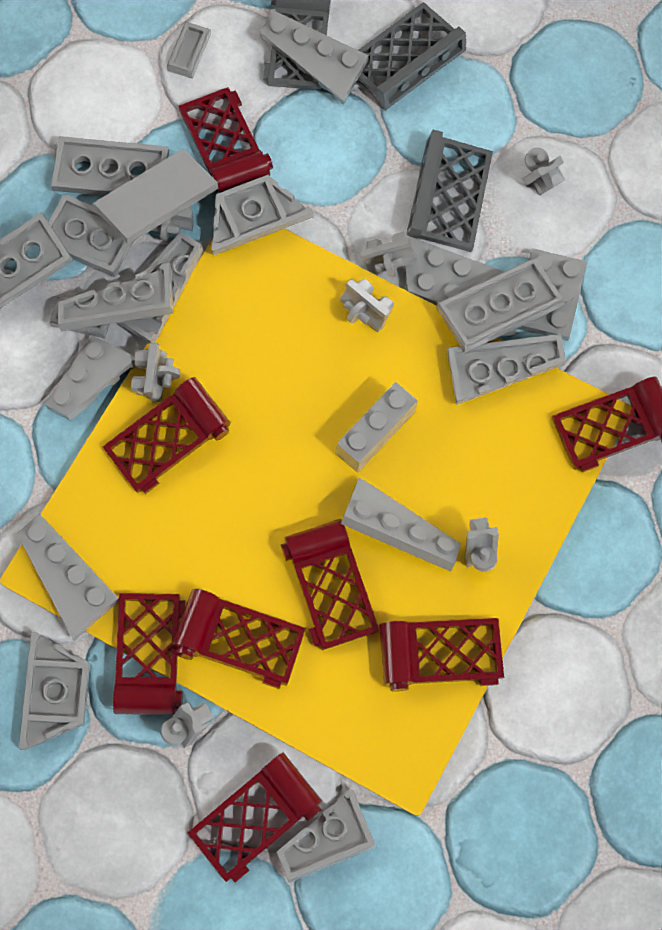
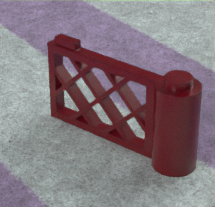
M229 87L178 106L209 174L218 182L217 194L263 176H270V170L273 169L269 154H263L259 150L239 109L242 106V102L236 90L230 91ZM227 98L229 102L226 111L213 107L216 101ZM195 109L205 111L201 120L189 117L187 112ZM210 113L222 117L218 126L206 122ZM227 119L239 123L236 132L223 128ZM202 128L215 132L211 141L199 138ZM220 134L232 138L229 147L216 144ZM238 140L249 143L251 147L242 152L234 149ZM212 150L225 153L223 159L211 163L209 156Z
M656 376L646 378L632 387L552 416L551 419L574 470L580 468L583 473L598 467V461L653 440H661L662 442V386ZM628 397L632 406L630 413L626 414L614 409L616 400ZM598 408L608 412L603 424L587 418L591 409ZM611 414L627 420L622 432L606 426ZM567 418L580 421L581 424L577 434L565 430L561 421ZM632 422L641 426L645 436L636 439L625 434L629 423ZM584 424L600 430L596 442L580 436ZM603 432L619 438L616 447L608 448L599 444ZM577 441L593 448L589 457L578 460L574 451ZM596 449L599 450V451H602V452H599V453L595 454Z
M192 377L180 384L171 396L105 444L103 448L135 491L139 493L143 490L147 494L160 484L157 481L160 476L208 440L215 439L218 441L225 437L230 431L228 427L231 422L198 379ZM174 405L178 411L177 423L161 422L163 411ZM182 417L187 422V424H181ZM144 425L156 426L153 441L138 439L139 429ZM160 427L176 428L174 443L158 442ZM180 429L193 430L198 436L189 445L178 444ZM122 442L132 443L130 459L117 457L112 449ZM137 444L152 446L150 461L135 459ZM157 446L173 448L171 459L165 463L155 462ZM122 463H129L128 470ZM134 464L149 466L148 476L137 483L132 477Z
M341 518L284 537L285 543L280 544L285 560H291L294 565L314 628L309 629L314 646L321 645L322 651L380 631L350 546L345 525L341 524ZM347 555L350 568L346 576L329 569L334 558ZM330 560L327 567L319 564ZM315 566L324 571L317 586L305 580L302 569ZM351 571L353 573L355 581L348 578ZM327 573L343 580L336 595L320 588ZM346 582L358 587L360 596L355 605L339 597ZM308 587L315 590L312 597L310 595ZM317 592L334 599L327 614L314 607L313 600ZM361 599L365 609L358 607ZM337 601L353 608L346 624L330 616ZM356 610L368 616L370 628L359 631L349 626ZM317 615L325 618L322 625H320ZM327 620L344 627L339 638L326 642L323 633ZM347 629L354 632L353 634L344 636Z
M192 589L175 634L172 648L176 650L175 654L183 659L192 660L193 657H202L264 678L262 684L280 689L281 684L287 686L306 628L219 599V597L211 592L202 589ZM223 609L236 613L240 623L225 629L220 619ZM256 620L264 622L268 633L254 639L248 624ZM218 625L221 632L215 634ZM243 627L250 641L235 648L228 633ZM284 630L296 633L295 643L283 649L276 634ZM224 636L230 651L222 655L209 651L212 641ZM272 637L278 652L264 658L257 643ZM253 646L259 661L250 665L243 663L238 652ZM292 650L290 658L288 659L286 653ZM231 655H233L236 660L231 659V658H228V657L231 656ZM281 655L287 666L284 676L272 673L267 662Z
M119 593L116 674L113 692L114 714L174 715L177 709L183 705V691L177 690L178 656L175 654L176 650L172 648V643L179 626V619L182 618L186 607V600H180V594ZM126 601H139L146 609L135 620H132L126 614ZM144 601L154 602L150 606H148ZM161 601L173 602V613L164 621L153 611ZM150 612L160 625L147 636L137 624ZM125 618L130 622V624L126 628ZM171 620H172V630H171V628L167 625ZM134 627L145 639L131 650L124 643V636ZM165 628L172 635V642L162 651L151 639ZM149 642L159 655L146 666L135 654ZM124 648L129 653L125 658H123ZM170 650L171 660L166 655ZM132 657L144 668L135 677H123V665ZM162 657L171 665L170 678L156 677L150 670ZM147 672H148V674L151 676V677H142V676H143L145 673H147Z
M498 618L427 622L390 621L379 624L384 686L390 687L392 692L409 690L408 685L424 683L479 681L480 686L499 685L498 679L505 678ZM480 626H491L493 639L487 646L473 635ZM465 627H474V628H473L471 631H468ZM440 628H445L441 633H439L436 630ZM449 628H458L466 635L458 647H455L443 636ZM428 629L437 638L426 649L417 641L416 630ZM468 639L482 649V652L474 661H471L460 651V648ZM439 640L453 651L444 663L430 652ZM492 644L494 652L489 649ZM418 649L423 653L420 658L418 655ZM485 653L495 661L496 672L485 673L476 665ZM455 654L469 665L463 674H455L446 666ZM425 656L440 667L432 676H420L419 663ZM471 669L477 672L468 674ZM443 670V671H444L446 674H448V675H438V674Z
M282 752L187 833L225 882L232 879L236 883L250 871L246 865L299 820L305 818L308 822L322 810L319 804L323 800L286 754ZM260 782L267 791L265 804L248 803L249 789ZM244 794V802H235ZM270 796L278 806L270 805ZM230 805L243 806L241 825L224 823L225 810ZM248 806L265 808L263 827L246 825ZM269 808L281 809L289 818V821L281 828L267 827ZM220 815V823L211 822ZM207 825L219 826L217 845L205 844L197 833ZM223 827L241 828L239 847L222 846ZM245 829L263 830L262 842L256 849L243 848ZM267 831H275V833H273L268 839H266ZM209 848H216V849H217V851H216V857L214 856V854L211 852V850H210ZM221 849L238 851L237 865L229 872L220 863ZM243 851L251 852L242 860Z

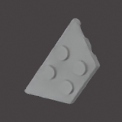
M269 175L216 194L214 231L211 246L213 256L313 218V211L310 207H304L295 200V196L287 189L281 188L278 182Z
M406 235L407 238H410L418 261L404 266L406 289L408 292L436 306L437 303L504 272Z
M31 632L19 740L20 750L30 749L85 725L90 663L44 638L37 632Z

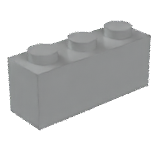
M395 382L337 443L336 454L358 473L415 413L418 400Z

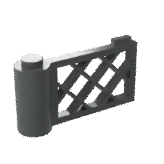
M271 0V5L276 6V12L293 18V20L306 25L311 20H322V28L318 32L327 35L331 0ZM271 48L270 63L264 64L263 80H268V86L322 91V87L318 85V82L305 81L300 75L303 71L300 69L295 70L288 62L289 58L284 57L275 48ZM283 64L292 73L286 79L274 78L275 70Z

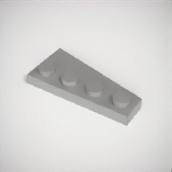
M272 10L260 31L262 39L284 57L291 59L305 74L308 73L318 82V85L324 90L331 92L343 105L368 62L367 54Z
M179 232L146 270L147 274L161 270V265L170 264L172 269L173 308L204 251L200 243L182 232ZM170 314L117 323L147 343H155Z
M170 264L161 265V270L147 274L146 271L136 274V279L122 284L119 281L108 284V287L103 291L96 293L94 290L58 302V326L60 330L67 331L173 314L172 269Z
M561 334L484 343L467 352H464L461 346L451 347L447 350L456 405L565 365L566 362Z
M359 477L341 524L451 571L456 562L461 543Z
M40 513L17 532L66 628L75 641L119 601L118 597Z

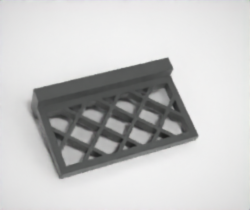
M423 2L358 50L367 54L368 61H370L369 69H363L358 81L378 98V104L386 111L466 51V32L459 26L454 29ZM423 13L430 18V23H415V19ZM399 31H410V38H395V34ZM414 31H429V39L413 38ZM433 31H445L448 34L442 39H432ZM380 45L390 46L389 53H374V51ZM394 46H409L408 54L393 53ZM413 46H428V50L422 54H412ZM373 61H389L388 69H373ZM392 61H408L407 65L402 69H392ZM372 76H387V80L377 87L372 82Z
M433 129L425 144L406 235L472 252L493 151L442 137L443 132ZM444 147L454 149L459 158L449 162L443 154ZM473 155L484 158L483 166L476 170L468 159ZM463 162L469 174L459 178L452 166ZM447 170L454 182L444 187L438 178V174ZM473 177L479 188L476 192L470 194L463 182ZM455 186H458L465 197L457 202H454L447 192ZM442 194L449 206L438 211L433 203V198ZM468 201L474 213L465 219L458 206ZM452 210L460 222L449 227L442 215ZM437 219L444 231L439 234L428 232V223ZM463 226L469 235L468 242L458 240L452 231Z

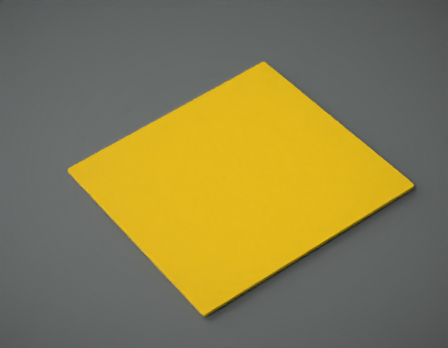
M287 229L279 230L214 256L211 248L212 239L196 264L173 308V314H170L155 343L159 344L160 350L167 353L166 358L174 359L173 367L181 371L179 379L171 380V387H163L161 402L171 396L175 389L184 381L196 377L230 420L229 433L218 441L215 439L208 440L157 479L160 484L147 494L143 490L137 493L103 448L105 444L161 403L152 402L148 396L136 395L132 391V378L134 376H146V369L131 368L40 515L118 599L119 593L180 594V600H186L187 604L191 590L202 589L215 594L219 599L306 628L287 686L281 684L280 689L262 684L264 678L202 657H193L192 660H187L178 656L177 683L412 815L419 816L430 799L488 686H480L479 681L411 684L408 685L409 690L390 691V687L384 686L380 631L323 651L321 645L315 647L309 629L314 628L294 565L291 560H285L280 544L285 543L284 537L340 518L343 519L359 477L461 543L456 562L452 570L449 571L345 526L378 627L379 624L390 621L427 622L498 618L503 658L607 460L605 458L598 461V467L583 473L580 468L574 470L551 418L553 415L610 394L559 368H554L456 405L447 350L448 348L459 347L460 345L436 309V305ZM351 279L356 283L366 279L374 288L372 296L378 300L382 296H387L394 302V306L379 332L375 331L368 324L362 323L359 319L353 324L347 321V316L350 312L343 307L344 304L340 301V298L346 290V284ZM497 337L486 343L500 342L504 340ZM149 343L146 344L143 350L149 349ZM397 382L418 400L416 411L357 473L336 454L337 443L383 394ZM619 399L616 400L614 409L629 414L632 408L629 404ZM174 405L163 411L161 422L177 423L178 411ZM594 408L590 410L587 418L603 424L608 412ZM611 414L606 426L621 432L627 420ZM182 417L181 424H187V422ZM573 418L561 421L565 430L577 434L581 424L580 421ZM584 424L580 436L596 442L600 430ZM144 425L139 429L138 439L153 441L156 426ZM160 427L158 442L174 443L176 428ZM180 429L178 444L189 445L198 436L193 430ZM603 432L599 444L613 448L618 437ZM577 441L574 451L578 460L589 457L593 448ZM122 442L112 450L117 457L130 459L132 443ZM137 444L135 459L150 461L152 446ZM157 446L155 462L165 463L171 459L173 448ZM596 449L595 454H597V453H599V452H602V451H599V450ZM122 463L128 470L129 463ZM134 464L132 477L137 483L148 476L149 466ZM486 517L488 518L489 527H497L498 529L497 564L490 571L482 572L473 566L466 567L467 531H470L469 522L471 519ZM21 544L1 576L0 583L5 588L61 618L23 544ZM347 555L334 558L329 569L346 576L350 568ZM330 560L319 564L327 567ZM315 566L302 569L305 580L317 586L324 571ZM351 571V573H350V575H349L348 578H350V579H352V580L355 581V578H354L353 573H352V571ZM327 573L320 588L336 595L343 580ZM346 582L339 597L355 605L360 596L358 587ZM308 587L310 595L312 597L315 590ZM317 592L313 604L315 609L327 614L334 599ZM361 599L358 607L365 609ZM119 601L85 631L117 649ZM126 601V614L132 620H135L146 609L139 601ZM144 601V602H145L148 606H150L154 601ZM161 601L153 611L164 621L173 613V602ZM337 601L330 616L346 624L353 608ZM223 609L220 619L225 629L240 623L236 613ZM356 610L349 626L359 631L370 628L368 616ZM149 612L137 625L148 636L160 623ZM317 615L320 625H322L325 618ZM125 618L126 628L130 624V622ZM171 620L167 625H168V626L171 628V630H172V620ZM256 620L248 624L254 639L268 633L264 622ZM327 620L323 628L326 642L338 639L344 627ZM218 625L215 634L221 632ZM480 626L473 633L486 646L493 639L491 626ZM133 627L124 636V643L133 650L145 638ZM243 627L228 633L235 648L250 641ZM465 627V628H466L468 631H471L474 627ZM163 628L151 640L163 651L172 642V635ZM440 628L436 630L439 633H441L445 628ZM449 628L443 635L455 647H458L466 637L458 628ZM347 629L344 636L353 634L354 632ZM428 629L416 630L417 641L426 649L437 638ZM284 630L276 634L284 649L295 643L297 634ZM224 636L212 641L209 651L222 655L230 651V648ZM272 637L257 643L264 658L278 652ZM468 639L460 648V651L471 661H474L482 652V649ZM440 640L430 650L442 663L453 652ZM148 642L135 655L147 666L159 653ZM492 644L489 649L494 652ZM253 646L238 652L243 663L250 665L259 661ZM124 648V654L128 655L129 653ZM418 649V655L420 658L423 653ZM170 650L166 655L171 660ZM292 650L286 653L288 659L290 658ZM485 653L476 665L485 673L496 672L495 661ZM456 654L446 665L455 674H463L469 667ZM231 655V656L228 657V658H231V659L236 660L233 655ZM281 655L267 662L272 673L284 676L287 666ZM427 656L419 663L420 676H432L440 668ZM162 657L151 669L170 678L171 665ZM471 669L468 674L477 672ZM442 670L438 675H448V674H446V673Z

